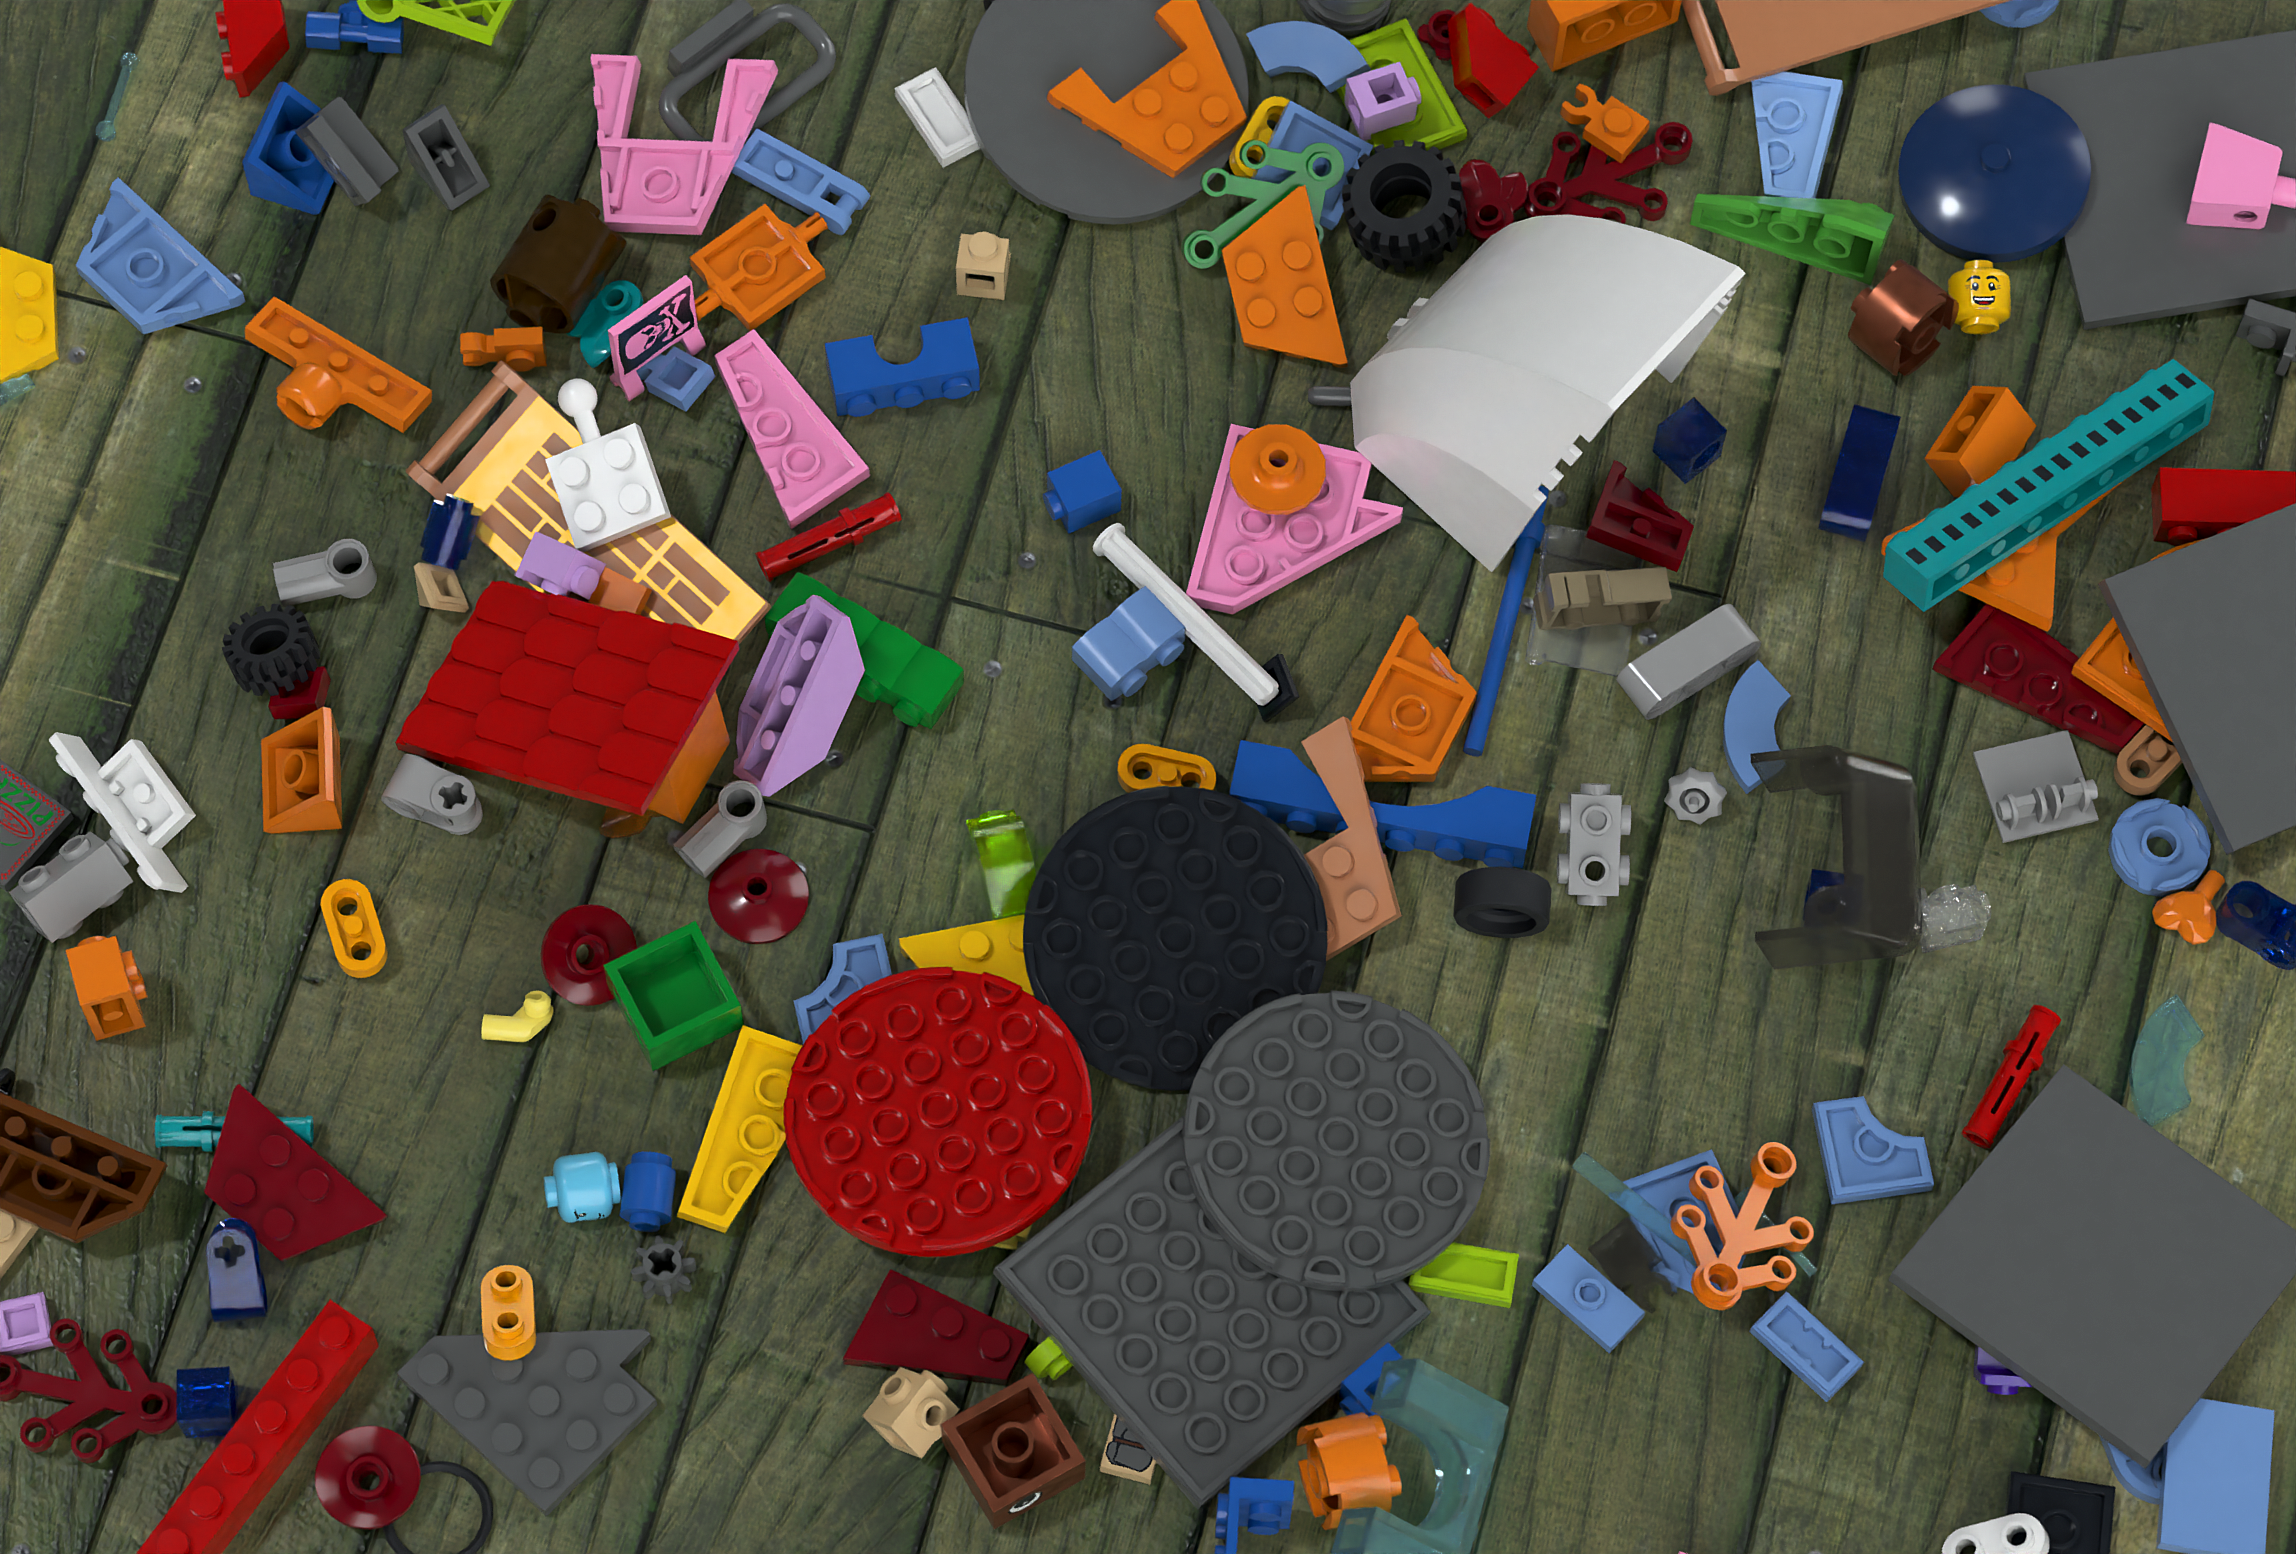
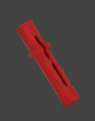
M887 492L884 496L851 511L846 507L838 511V517L806 532H802L765 551L755 553L767 581L770 582L777 576L849 543L856 546L864 542V536L894 522L901 521V514L892 495Z
M2033 1005L2015 1040H2009L2003 1049L2005 1058L1986 1088L1968 1124L1961 1132L1974 1145L1989 1149L1992 1146L1997 1132L2014 1106L2031 1072L2038 1071L2044 1061L2041 1054L2056 1027L2061 1023L2060 1017L2052 1010L2041 1005ZM2032 1041L2030 1047L2028 1048L2026 1054L2024 1055V1057L2018 1065V1068L2016 1069V1065L2018 1064L2020 1058L2027 1049L2029 1042ZM2007 1084V1087H2006V1089H2005L2003 1095L2001 1096V1098H2000L1998 1104L1996 1105L1994 1111L1991 1113V1110H1992L1993 1106L1995 1105V1103H1996L1998 1097L2000 1096L2002 1090L2004 1089L2005 1085Z

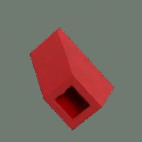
M222 0L224 11L215 12L220 40L228 39L230 51L221 53L226 81L235 80L239 98L249 96L290 49L282 0Z
M1470 2L1447 21L1454 87L1489 119L1507 107L1539 66L1530 59V54L1523 45L1510 40L1496 27L1495 20L1488 12L1481 8H1476Z

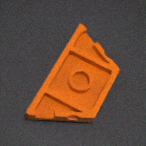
M1300 186L1222 249L1244 346L1250 348L1278 351L1286 356L1331 363L1332 366L1339 368L1348 367L1306 186Z
M1925 518L1886 536L1882 541L1881 554L1886 555V546L1897 533L1901 531L1907 532L1924 521ZM2048 532L2037 536L1958 590L2048 632L2052 627L2057 536Z
M1406 615L1351 720L1353 729L1351 734L1356 753L1360 756L1363 767L1364 782H1434L1476 701L1477 692L1463 675L1456 673L1452 669L1447 656L1439 647L1434 648L1419 631V623L1409 615Z

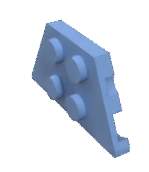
M117 178L112 182L109 189L111 197L103 215L98 214L91 230V241L84 246L76 268L79 275L143 335L238 307L245 302L243 292L121 179Z

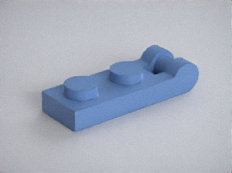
M758 128L755 129L743 146L732 169V173L802 212L810 216L815 212L819 213L820 218L823 217L828 230L838 235L845 234L852 224L851 215L855 210H861L870 198L869 192L859 183ZM830 192L840 197L836 205L825 200Z

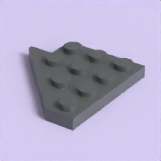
M645 1329L536 1332L534 1348L527 1355L516 1360H500L489 1354L484 1345L483 1334L434 1336L397 1372L398 1378L546 1517L657 1406L656 1399L623 1369L651 1341L650 1333Z

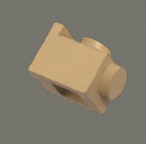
M978 232L974 235L961 234L956 263L957 295L1005 300L1011 259L1009 239L999 238L988 232ZM969 275L994 276V281L969 279Z

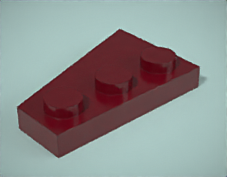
M890 1269L843 1357V1364L862 1367V1364L890 1367V1371H897L900 1367L921 1372L927 1370L931 1373L943 1374L944 1378L1006 1386L1029 1343V1334Z

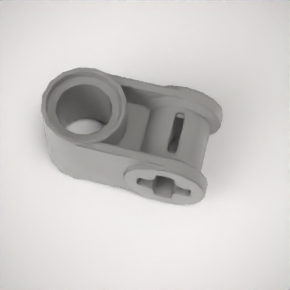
M413 754L403 755L381 797V801L396 813L410 819L421 820L455 835L472 832L481 823L483 817L482 805L476 797V790L470 780L464 776L437 767L428 760Z

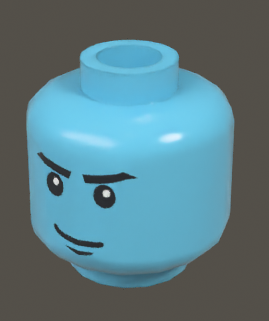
M600 1152L559 1157L553 1166V1176L544 1177L547 1208L557 1207L561 1219L567 1223L606 1218L611 1214L613 1204L621 1202L616 1163H607L605 1156Z

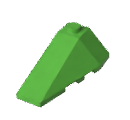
M1697 194L1690 225L1871 285L1886 246L1895 215L1884 212L1877 205L1871 203L1860 204L1851 200Z

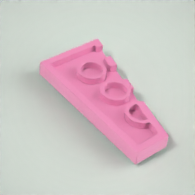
M754 329L715 355L716 366L790 529H793L870 477L869 467Z

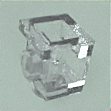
M1950 884L1934 890L1930 896H1927L1925 887L1915 889L1908 906L1923 953L1980 940L1988 920L1991 919L1988 897L1984 891L1978 892L1976 885L1960 888L1957 884Z

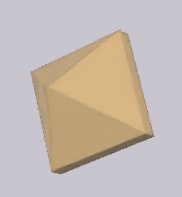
M419 562L414 566L420 606L463 613L469 609L452 567Z

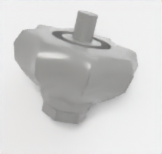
M1690 767L1682 774L1669 779V792L1664 802L1674 810L1678 820H1690L1701 825L1708 818L1722 814V801L1727 792L1717 782L1713 772H1701Z

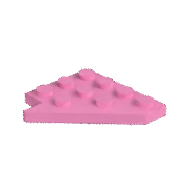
M1231 424L1186 594L1199 607L1233 615L1400 523L1403 507L1364 499L1372 463L1361 453L1319 444L1326 459V479L1319 496L1306 508L1288 515H1270L1250 508L1237 496L1231 484L1230 457L1237 442L1251 430H1254ZM1274 459L1270 462L1275 467H1282L1286 464L1281 459Z

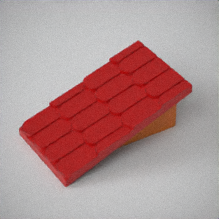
M492 581L478 598L475 610L465 627L454 638L451 650L441 667L430 678L427 690L417 707L406 718L402 732L395 743L398 750L642 816L648 808L683 824L730 743L716 689L740 649L737 640L676 622L672 625L624 610L614 611L560 594L550 593L549 595L505 581Z

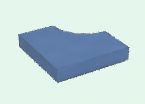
M883 934L833 944V964L826 980L813 993L794 1000L803 1044L809 1034H814L822 1022L832 1014L831 1010L837 1004L866 985L892 975Z
M1864 1096L1813 1104L1812 1114L1831 1205L1932 1191L1934 1182L1924 1137L1903 1136L1885 1128L1871 1114Z

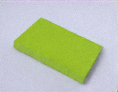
M1406 18L1349 40L1362 54L1371 71L1400 62L1407 78L1414 77L1421 93V104L1417 105L1415 120L1371 134V139L1366 140V142L1373 145L1370 152L1372 156L1375 154L1374 147L1384 144L1385 149L1394 147V141L1404 140L1405 146H1412L1414 140L1424 142L1426 151H1428L1433 146L1440 150L1467 139L1465 125ZM1346 84L1336 89L1343 103L1345 101Z

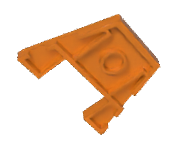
M1171 0L1156 11L1154 19L1183 52L1116 103H1112L1082 68H1079L1048 92L1047 100L1049 103L1060 110L1062 107L1080 117L1082 124L1094 131H1103L1121 142L1123 149L1169 177L1175 178L1241 128L1247 119L1197 0Z

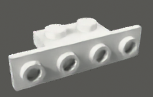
M58 732L54 733L49 738V742L58 753L56 755L58 764L66 773L76 777L85 790L83 798L94 811L105 817L112 827L110 835L113 840L134 857L139 864L137 872L142 880L155 890L162 889L182 893L188 885L162 848L196 815L143 742L134 739L129 740L104 766H101L80 737Z

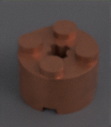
M1900 259L1888 269L1884 279L1873 290L1867 287L1854 299L1851 311L1856 316L1848 332V338L1893 375L1897 376L1898 372H1900L1903 376H1906L1921 367L1939 348L1941 343L1935 337L1942 326L1946 327L1949 331L1951 330L1958 315L1959 304L1957 300L1914 266Z

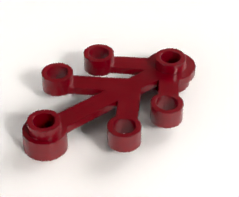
M1665 123L1657 129L1653 144L1628 154L1622 163L1615 160L1606 164L1608 155L1594 145H1591L1581 176L1563 183L1568 165L1575 162L1579 157L1581 142L1579 137L1572 132H1560L1555 135L1552 141V158L1546 176L1528 186V199L1523 205L1524 211L1530 218L1568 214L1614 219L1618 223H1626L1624 212L1617 207L1610 206L1601 209L1577 200L1592 194L1636 207L1640 216L1648 221L1660 220L1665 215L1668 198L1662 190L1657 188L1642 189L1619 181L1660 162L1667 165H1676L1684 162L1691 152L1692 133L1681 123ZM1561 144H1569L1574 148V150L1570 152H1563L1558 148V146ZM1672 144L1677 146L1679 151H1670L1664 148V146ZM1546 199L1552 201L1554 206L1546 207L1538 202ZM1654 200L1661 206L1651 209L1645 205V202Z
M65 1318L55 1322L50 1329V1340L56 1350L67 1356L81 1381L25 1370L15 1358L8 1355H0V1368L6 1367L11 1371L10 1376L5 1381L0 1382V1401L12 1400L22 1392L73 1402L46 1419L33 1417L23 1423L20 1429V1438L25 1447L32 1452L40 1453L46 1451L52 1446L56 1438L105 1409L124 1413L98 1431L92 1428H83L73 1435L71 1449L76 1458L83 1463H94L103 1456L106 1449L138 1430L150 1435L161 1434L171 1429L180 1416L181 1403L177 1393L167 1384L150 1382L134 1355V1344L129 1334L121 1329H113L105 1333L100 1342V1349L108 1362L118 1365L132 1392L109 1387L83 1344L84 1334L79 1324L72 1319ZM72 1329L76 1331L75 1338L71 1342H58V1336L63 1330ZM115 1340L126 1342L125 1349L119 1354L108 1352L110 1344ZM158 1399L162 1401V1408L159 1412L155 1414L144 1412V1407L150 1400ZM37 1427L46 1429V1435L43 1440L39 1442L28 1440L29 1434L33 1429ZM87 1438L97 1440V1446L92 1452L82 1453L79 1451V1446L83 1440Z

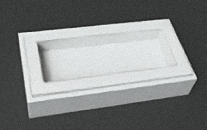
M936 67L895 88V97L943 168L980 149L971 129L966 111Z

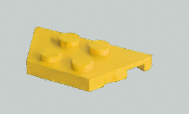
M0 247V384L6 388L21 380L27 372L40 370L59 359L56 273L52 264Z
M1025 914L899 938L902 955L906 959L909 958L918 969L926 967H952L956 971H968L978 974L987 972L1022 986V990L1034 997L1026 973L1023 954Z

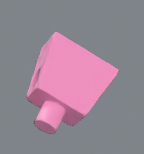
M2210 123L2186 224L2261 229L2265 227L2271 204L2296 209V179L2278 175L2283 151L2272 144L2224 126Z

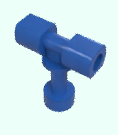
M349 0L348 3L342 4L338 8V13L308 11L305 30L307 48L340 50L342 41L368 43L369 52L402 54L404 42L403 17H398L394 21L387 23L376 22L368 18L360 10L357 0Z

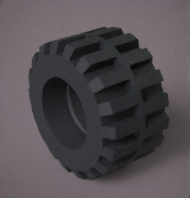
M1404 140L1394 141V147L1385 149L1384 144L1374 147L1375 154L1371 157L1364 153L1357 160L1359 169L1350 168L1346 175L1348 184L1343 185L1342 198L1344 201L1342 206L1355 248L1359 247L1361 256L1367 261L1374 258L1378 268L1386 270L1389 265H1393L1395 273H1406V267L1414 266L1415 271L1419 272L1426 270L1425 263L1431 260L1435 265L1444 261L1443 252L1446 250L1453 253L1458 246L1456 237L1464 236L1466 230L1464 219H1467V208L1458 173L1456 174L1452 161L1449 158L1443 159L1442 151L1433 146L1430 150L1426 151L1424 142L1415 140L1412 146H1405ZM1403 195H1418L1429 200L1420 212L1407 218H1391L1381 214L1386 204Z

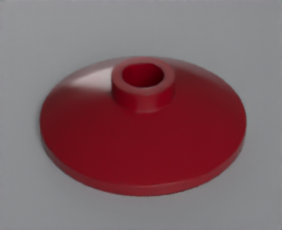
M769 849L745 850L728 858L714 873L708 890L710 912L719 928L730 937L749 944H767L786 937L801 923L809 902L807 881L798 865L784 854ZM757 883L767 887L765 893L758 896L752 895L748 891L751 885Z
M583 904L572 907L561 913L551 923L543 938L541 967L545 979L557 995L571 1003L594 1006L608 1002L614 997L608 988L603 965L636 950L635 936L626 920L608 907L595 904ZM584 944L588 949V957L584 962L580 963L576 958V952L578 947Z
M380 1426L356 1427L338 1435L322 1452L315 1470V1488L323 1508L339 1523L356 1529H376L398 1520L414 1503L421 1483L420 1464L412 1446L398 1433ZM368 1475H375L380 1479L379 1485L370 1491L362 1489V1480Z

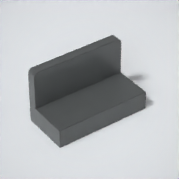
M336 97L295 130L297 135L355 206L372 200L382 191L379 187L398 172L397 165L342 97Z

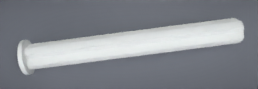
M1121 523L1109 526L1099 535L1093 545V552L1097 556L1105 555L1139 589L1146 586L1185 626V634L1258 705L1264 706L1276 697L1279 692L1277 681L1125 535V527Z

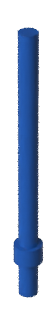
M1540 486L1538 490L1547 498L1515 541L1516 545L1463 747V752L1470 756H1482L1534 550L1541 546L1545 531L1542 519L1549 495V490L1543 486Z

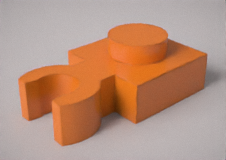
M1579 84L1576 87L1575 98L1583 102L1585 106L1578 108L1564 101L1561 107L1560 114L1564 120L1574 125H1586L1583 131V139L1619 163H1622L1649 130L1650 121L1613 96L1604 105L1597 101L1595 92L1583 84Z
M543 327L494 329V335H485L477 332L460 334V352L463 354L464 366H481L488 362H497L498 364L500 360L515 371H528L534 367L547 366V349Z

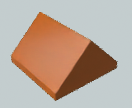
M321 707L261 739L263 832L274 834L342 829L340 736L332 709Z

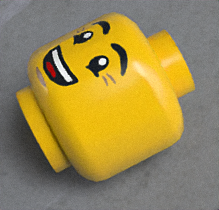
M1973 260L1966 262L1963 270L1954 273L1948 279V294L1957 300L1959 304L1955 324L1961 326L1962 332L1968 334L1993 333L1999 330V324L2004 323L2010 317L2011 291L2009 276L2005 272L1993 268L1991 261Z

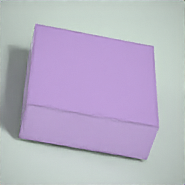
M43 1292L0 1302L1 1355L13 1356L54 1346L50 1340L51 1322L46 1296Z

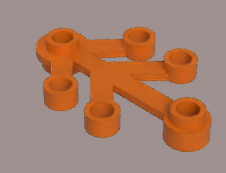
M1769 1142L1764 1144L1752 1158L1750 1168L1754 1180L1736 1218L1723 1190L1724 1178L1719 1170L1712 1166H1702L1689 1180L1690 1192L1695 1198L1705 1201L1723 1243L1718 1258L1704 1230L1706 1218L1700 1208L1691 1204L1683 1205L1671 1218L1670 1226L1673 1233L1680 1239L1687 1240L1698 1267L1691 1278L1693 1293L1703 1305L1711 1309L1726 1310L1731 1308L1740 1299L1743 1290L1766 1286L1773 1291L1785 1290L1796 1277V1267L1789 1258L1777 1255L1770 1258L1765 1265L1738 1269L1737 1266L1742 1256L1778 1247H1784L1792 1252H1800L1806 1248L1814 1237V1229L1811 1223L1799 1216L1789 1218L1785 1224L1755 1230L1773 1188L1783 1186L1796 1169L1794 1154L1781 1143ZM1766 1166L1771 1167L1775 1173L1768 1170ZM1700 1178L1708 1180L1712 1184L1713 1189L1705 1187L1701 1183ZM1682 1217L1689 1218L1695 1227L1692 1228L1684 1224ZM1790 1229L1797 1230L1801 1234L1802 1239L1795 1238L1791 1234ZM1772 1268L1779 1269L1784 1274L1785 1279L1777 1277L1773 1273ZM1710 1282L1716 1283L1721 1288V1291L1716 1289Z

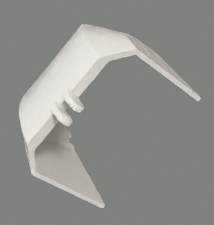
M1568 214L1535 216L1511 223L1490 236L1430 299L1419 298L1411 306L1406 317L1407 319L1399 318L1393 324L1387 335L1389 341L1363 366L1350 382L1354 448L1492 573L1547 498L1538 490L1540 485L1543 484L1552 491L1564 477L1555 468L1559 461L1563 459L1569 466H1572L1583 453L1574 445L1577 438L1581 435L1590 443L1614 412L1655 369L1672 383L1728 308L1727 306L1732 300L1731 297L1736 293L1735 289L1740 285L1746 273L1738 266L1685 242L1642 228L1602 218Z

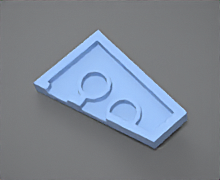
M1782 71L1751 81L1764 195L1768 197L1816 198L1843 93L1842 80Z

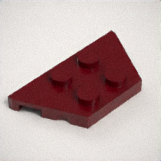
M238 1083L232 1092L204 1193L280 1261L284 1262L318 1246L327 1245L342 1239L344 1236L368 1226L382 1223L388 1217Z

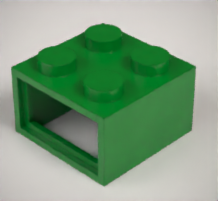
M696 921L603 965L608 988L652 1071L742 1028V1025H744L741 1004Z

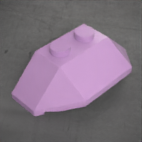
M812 595L806 600L805 604L795 608L778 621L739 708L736 736L738 758L734 760L733 773L743 781H749L754 784L763 796L770 797L826 758L865 671L850 618L820 596Z

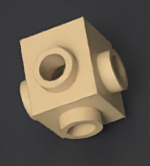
M900 1367L893 1376L884 1382L880 1389V1394L862 1416L893 1448L922 1458L932 1444L942 1437L941 1423L954 1417L959 1408L945 1395L949 1388L939 1377L927 1370L918 1374Z

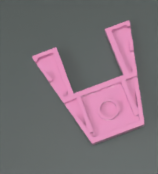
M591 54V65L594 69L595 86H593L594 104L597 109L599 128L597 130V140L602 164L600 176L603 212L606 226L615 232L701 235L777 76L778 69L774 60L728 59L713 141L708 142L627 139L641 63L637 56Z

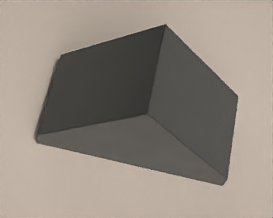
M439 105L402 129L409 163L448 210L456 209L490 186L445 105Z

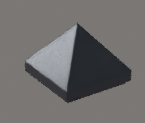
M1283 654L1275 655L1262 666L1277 681L1279 690L1276 697L1271 699L1266 705L1257 704L1263 722H1269L1300 697Z

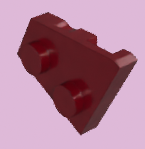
M1614 460L1585 538L1677 572L1694 526L1680 513L1668 508L1663 499L1650 487L1643 492L1624 476L1627 468L1621 462Z

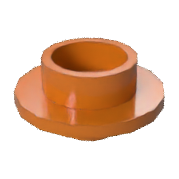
M1265 425L1251 430L1237 442L1230 457V481L1237 496L1250 508L1270 515H1288L1306 508L1319 496L1326 479V459L1319 444L1305 431L1289 425ZM1274 459H1281L1286 464L1282 467H1275L1270 462Z

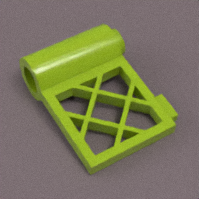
M357 0V4L368 18L376 22H392L399 16H403L491 46L516 0H470L471 3L456 5L453 0H437L442 8L436 9L419 4L434 0ZM482 15L488 26L469 21L467 18Z

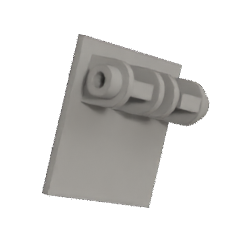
M2068 730L1973 752V757L2003 843L2098 821L2099 818L2092 801L2098 798L2097 786L2093 779L2085 781Z

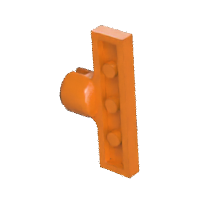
M275 296L245 326L246 340L294 368L276 388L277 405L288 420L303 429L311 430L321 427L341 405L350 403L357 405L404 433L432 402L431 389Z

